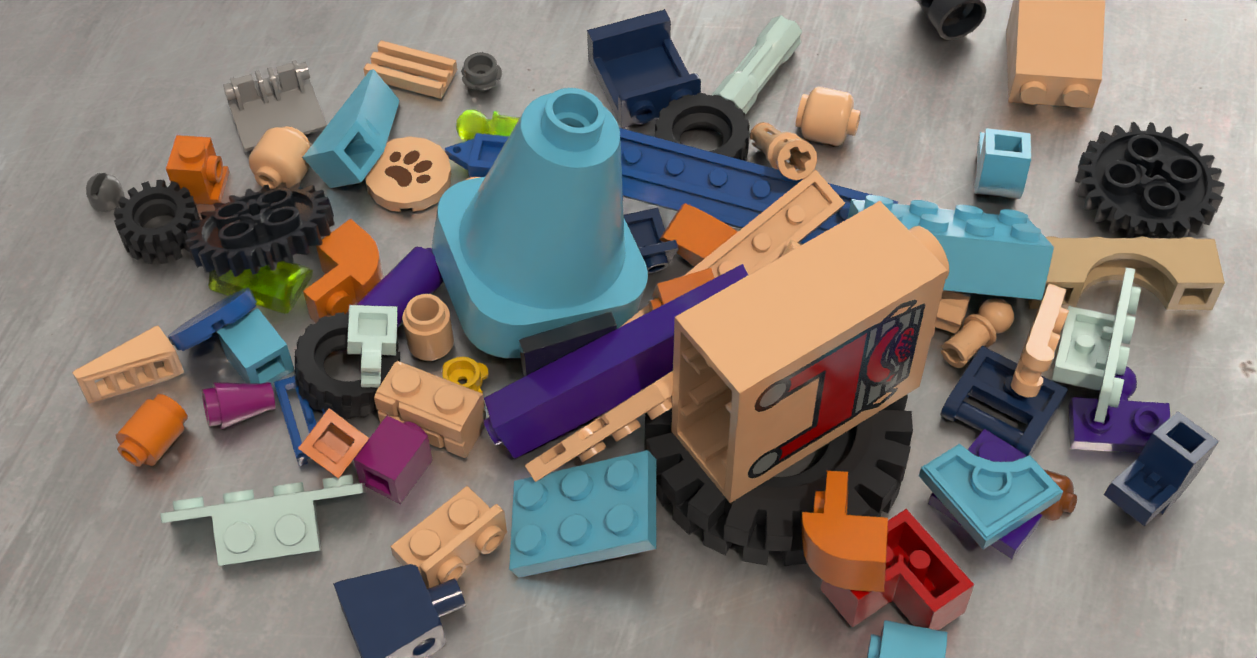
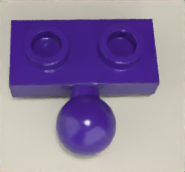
M1126 366L1124 376L1115 374V378L1124 379L1118 408L1108 406L1104 423L1094 421L1098 399L1072 397L1068 405L1070 449L1141 453L1151 434L1170 418V404L1128 401V398L1134 394L1137 388V378L1132 369Z

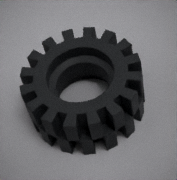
M156 180V187H151L149 181L141 183L143 190L139 192L134 187L128 190L130 199L122 196L118 201L120 208H115L114 210L116 219L114 222L128 253L131 252L132 257L136 260L143 257L144 262L147 264H153L155 257H158L160 264L168 263L167 256L172 254L175 260L183 257L181 253L183 248L189 252L186 244L188 239L186 231L193 229L192 221L201 220L189 190L185 187L180 189L179 183L171 181L167 187L165 180ZM167 215L174 217L169 223L158 228L143 227L149 220L158 216Z

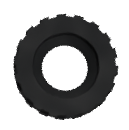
M698 93V95L688 94L678 100H672L666 108L659 112V119H656L655 137L682 144L680 139L684 132L698 128L710 129L722 135L723 143L720 148L709 152L747 161L750 125L748 119H745L743 110L741 108L738 109L731 100L727 101L722 96L715 94L713 96L706 95V93Z
M344 312L318 319L317 323L310 324L305 329L303 336H299L294 356L296 386H299V394L302 399H306L309 402V406L314 410L319 409L323 411L322 409H324V412H326L330 408L343 419H351L353 416L364 417L374 410L378 411L374 400L378 388L361 387V379L356 381L333 379L324 369V361L330 353L338 350H347L349 314H344ZM397 340L396 355H381V383L393 364L400 361L399 343Z

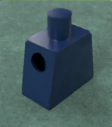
M413 564L333 583L341 609L361 658H427L442 649L446 644L440 617L466 607L464 597L455 578L427 589L417 565Z

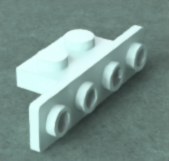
M1126 267L1115 315L1068 307L1069 312L1065 320L1052 380L1099 390L1095 422L1104 423L1108 406L1118 408L1124 379L1115 378V374L1124 376L1130 347L1121 346V343L1130 345L1136 317L1128 316L1127 313L1136 314L1141 287L1132 286L1135 269Z
M345 475L340 476L339 479L337 477L323 479L324 489L304 491L303 482L273 486L274 496L254 499L253 489L224 493V504L204 506L203 497L173 501L174 511L160 513L161 523L212 516L218 566L320 551L322 549L315 500L365 493L366 487L365 483L353 484V476Z

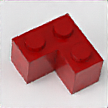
M905 509L888 520L884 592L843 589L833 586L822 580L820 590L852 628L893 601L914 626L940 630L965 613L974 583L915 517Z

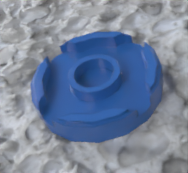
M249 287L233 293L182 324L169 334L168 339L178 351H185L212 337L211 334L229 323L233 324L255 308L257 301L254 298V294Z

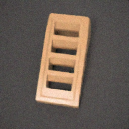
M157 325L74 370L72 373L84 398L90 404L172 379L183 374L184 370L175 348Z

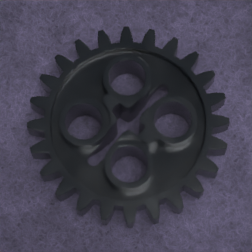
M1131 122L1128 132H1125L1119 125L1114 126L1112 135L1103 131L1100 132L1097 142L1090 140L1086 152L1082 153L1075 182L1080 183L1077 196L1086 197L1083 208L1085 210L1098 209L1094 221L1098 223L1108 219L1111 221L1109 232L1113 233L1123 228L1126 230V238H1133L1136 233L1142 234V237L1152 238V236H1158L1159 238L1170 239L1172 234L1177 239L1187 237L1189 231L1199 235L1203 225H1210L1215 213H1217L1223 199L1221 193L1225 183L1218 181L1222 170L1211 167L1215 157L1213 155L1200 156L1203 147L1202 143L1189 146L1186 144L1189 134L1184 133L1175 138L1172 136V127L1170 126L1166 127L1162 133L1156 132L1155 125L1152 122L1149 123L1146 131H1141L1135 122Z
M284 182L275 189H270L267 184L259 192L247 189L245 196L230 195V202L226 204H213L215 211L201 212L202 220L192 221L193 229L186 231L188 237L186 244L196 267L203 266L205 273L216 270L217 275L222 276L232 270L234 277H238L244 270L250 269L252 275H255L261 267L267 266L270 270H275L277 262L285 261L291 264L294 262L293 256L295 254H310L308 246L322 245L321 237L330 235L329 227L335 225L334 214L329 198L325 197L324 191H316L313 185L303 189L302 183H297L287 188L286 182Z

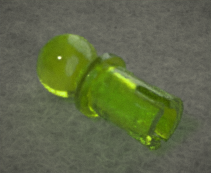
M475 109L466 110L456 120V131L458 136L464 141L474 139L476 133L510 136L520 117L500 115L499 111H494L492 119H487L480 111Z

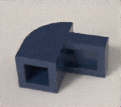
M1177 411L1151 434L1137 460L1111 481L1104 496L1145 526L1158 513L1163 515L1176 502L1200 472L1219 441Z

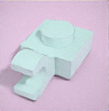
M349 305L347 354H362L361 387L379 388L381 383V355H396L397 307Z

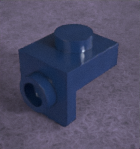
M658 207L625 214L624 219L645 261L648 274L667 268L679 247L676 240L667 242L659 240L665 228Z

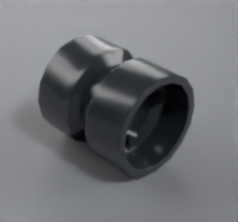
M916 0L924 13L928 15L930 22L940 37L945 40L959 39L973 32L985 18L987 10L982 0Z

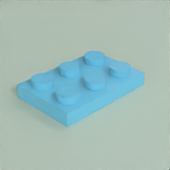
M648 450L551 472L536 482L532 477L514 481L509 570L518 578L656 549V458Z

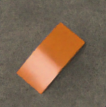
M684 203L659 240L662 242L676 240L679 247L677 254L691 265L696 266L738 231L704 211Z

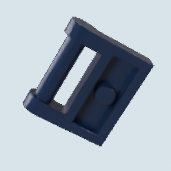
M981 346L947 398L940 415L952 422L958 419L981 432L986 429L1026 456H1031L1041 436L1064 401L1068 389L1042 376L1043 384L1037 396H1021L1011 387V381L1018 363ZM971 395L1027 424L1028 427L1025 432H1022L970 405L966 401Z

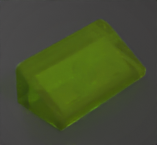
M285 261L277 262L275 270H270L267 266L261 267L255 275H252L250 269L244 270L238 277H234L232 270L222 276H218L216 270L209 272L208 286L212 291L227 296L249 287L257 301L256 305L287 314L294 308L310 281L313 270L300 264H290Z

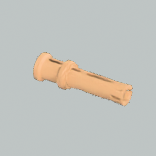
M765 122L758 123L752 128L750 140L755 141L752 145L763 151L767 155L770 165L779 170L788 179H804L816 168L817 153L814 147L795 133L780 132L771 124Z

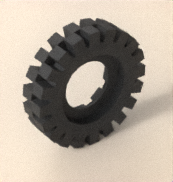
M905 395L830 441L824 456L810 469L793 476L772 477L729 503L672 433V408L653 420L650 419L646 412L644 451L648 450L656 458V496L662 507L673 504L672 520L688 535H691L701 527L704 529L703 545L725 556L732 544L735 543L744 546L743 562L767 566L769 551H782L784 566L808 564L803 552L802 512L814 513L815 492L826 490L827 471L848 472L847 515L881 517L882 511L889 513L899 494L911 449L910 442L913 434L912 411H905L908 395Z

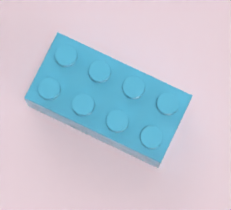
M868 195L865 200L851 199L848 219L881 201L908 230L914 226H920L931 232L943 247L949 262V275L945 280L943 290L1036 300L1043 299L1054 246L1041 233V230L1030 221L1027 214L1009 209L1001 210L1000 215L983 213L982 209L970 205H957L955 210L940 209L937 204L924 200H912L910 205L893 204V200L878 195Z

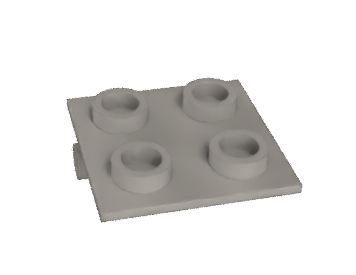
M294 60L292 63L276 67L278 73L276 76L272 67L267 68L268 78L262 79L258 70L255 71L257 81H254L252 74L239 78H230L231 83L223 85L245 152L253 150L264 133L270 128L293 127L304 135L326 128L327 124L311 85L306 62L298 64Z

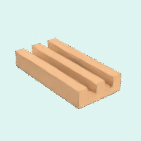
M380 40L377 45L378 52H373L370 57L371 64L366 63L363 68L365 76L370 70L374 69L387 85L442 99L457 72V63L454 59ZM422 77H426V78L438 80L439 82L433 81V80H429V79H425V78H422Z

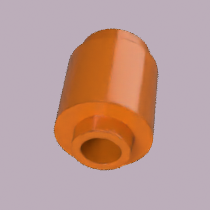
M158 394L153 400L147 399L116 434V439L120 444L117 448L118 452L125 460L135 466L140 467L142 464L154 466L184 431L183 424L188 419L187 413L176 401L166 395Z

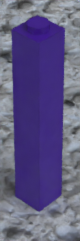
M741 264L484 397L489 417L484 420V425L494 444L498 446L503 443L513 458L516 459L613 409L673 371L675 317L748 276L744 265Z

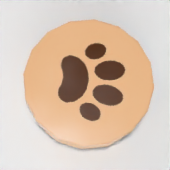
M409 136L387 142L383 154L368 172L365 179L368 193L380 206L396 212H401V208H412V211L415 212L425 210L440 201L444 192L450 187L452 173L449 157L440 145L425 138Z

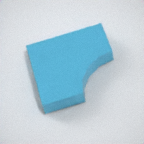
M961 444L956 445L922 466L919 473L922 481L982 549L987 548L1059 501L1063 494V490L1030 455L1013 462H993L975 456Z

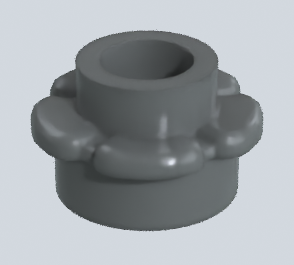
M484 52L474 53L464 61V66L461 70L463 75L462 82L470 89L485 91L493 88L496 85V80L501 79L502 69L497 65V61L492 55Z

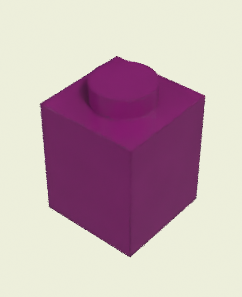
M388 415L354 458L359 482L365 483V487L400 505L433 461L428 435L415 423L410 421L402 423Z

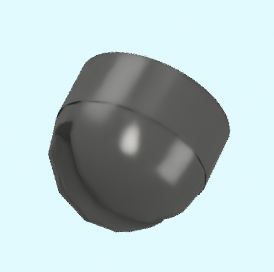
M97 173L88 180L86 185V195L89 203L98 211L105 212L119 206L118 201L122 196L124 197L122 186L113 175Z

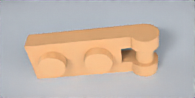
M1050 283L1034 317L1011 381L1012 389L1024 397H1035L1039 393L1043 384L1041 374L1050 368L1061 336L1060 332L1069 310L1061 307L1066 289Z

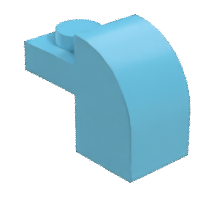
M989 128L985 129V133L980 132L977 145L975 194L1016 199L1022 197L1031 162V133Z

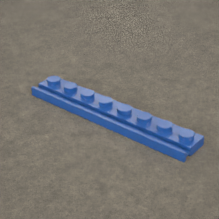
M619 128L623 197L674 211H678L681 205L686 203L727 225L742 229L803 180L788 179L779 170ZM828 183L845 202V205L799 244L803 245L847 220L851 199L865 200L866 196L872 194ZM893 200V204H898V201Z

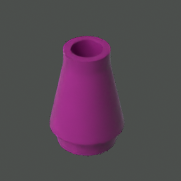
M213 382L212 388L202 389L203 406L209 427L220 425L221 429H224L263 412L276 409L271 382L261 384Z

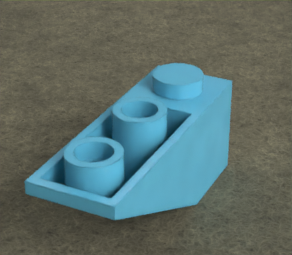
M374 69L367 73L302 157L329 188L362 182L385 150L400 100Z

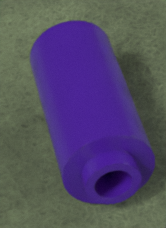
M414 247L356 305L397 307L398 329L403 324L402 316L408 302L421 294H433L444 282L432 248Z

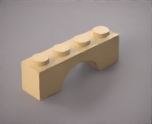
M1046 237L1054 246L1044 293L1049 283L1066 289L1061 305L1065 309H1068L1069 306L1076 307L1081 295L1089 287L1097 283L1109 280L1123 281L1126 267L1135 269L1133 283L1153 293L1166 310H1213L1225 284L1215 239H1195L1192 237L1179 239L1148 237ZM1028 299L1029 309H1038L1041 300Z

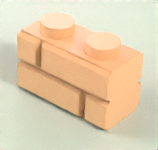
M400 361L393 364L374 396L376 408L379 410L380 424L387 415L402 423L404 421L415 423L428 435L430 445L438 448L445 447L448 452L466 458L485 427L484 420L487 419L482 393Z

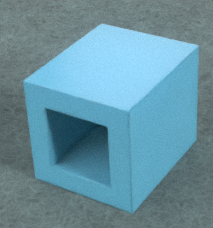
M258 308L244 315L233 324L229 323L217 331L226 358L245 383L261 384L271 382L272 385L275 381L295 371L287 344Z

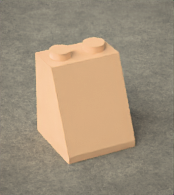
M1013 0L1006 28L1008 102L1093 108L1102 81L1105 0Z

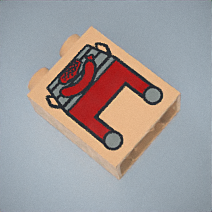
M879 201L675 317L671 431L729 503L920 387L931 338L935 333V321L945 280L949 275V262L939 241L931 232L923 227L914 226L908 230Z

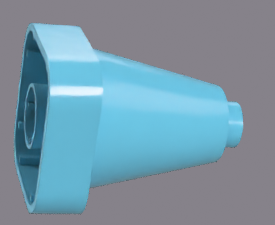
M563 88L533 100L525 108L486 177L458 182L448 188L440 198L432 239V252L435 255L437 266L462 329L467 338L480 350L497 357L520 358L519 340L607 312L612 313L618 329L637 314L647 284L648 271L623 214L620 129L612 113L603 106L602 102L595 95L578 88Z

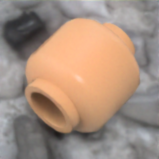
M817 86L809 95H802L795 126L801 128L802 136L807 141L839 147L844 143L847 134L856 135L861 111L853 109L854 100L850 93Z
M285 126L268 129L249 155V167L255 175L257 183L262 187L268 184L270 189H275L284 182H286L287 188L300 183L310 168V165L302 158L311 147L310 142L301 131L293 127Z

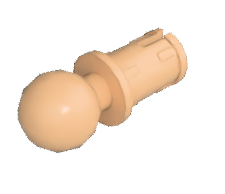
M992 298L983 302L977 314L969 315L964 320L963 328L941 345V348H943L941 354L944 359L953 367L962 368L980 350L981 346L989 347L994 344L997 338L996 334L1007 331L1014 321L1012 306L1004 299Z

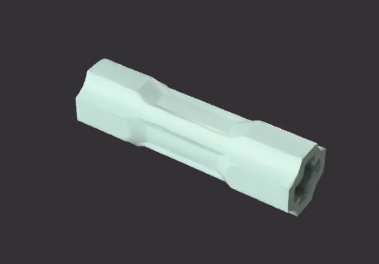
M782 15L772 18L757 37L754 47L734 72L725 77L712 96L715 94L722 96L727 101L731 100L738 109L741 108L746 114L756 102L757 94L778 67L785 63L800 45L802 30L795 21L784 18Z

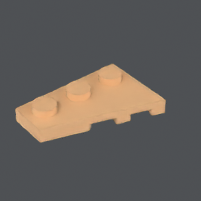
M673 371L527 463L525 467L535 482L576 456L579 457L582 463L606 448L603 439L612 434L617 442L641 427L637 418L647 412L650 419L653 420L672 408Z

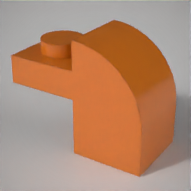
M349 219L331 232L330 235L324 237L322 245L316 246L321 268L325 275L303 291L310 318L315 323L324 316L331 317L335 313L343 312L346 314L349 311V305L359 302L384 278L378 247L374 239L352 219Z
M827 471L826 490L815 492L814 513L802 512L803 552L811 570L819 578L833 586L849 590L884 592L888 518L847 515L848 472Z

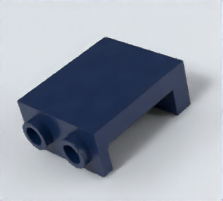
M665 9L587 30L588 60L621 128L644 124L658 119L659 112L666 108L672 100H678L688 94L698 95V93H701V79L697 73L689 74L671 40V20Z

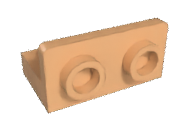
M466 486L391 545L392 554L403 566L409 564L417 565L427 589L453 578L457 581L466 570L468 564L481 554L491 553L501 544L505 534H507L505 512L498 504L490 508Z

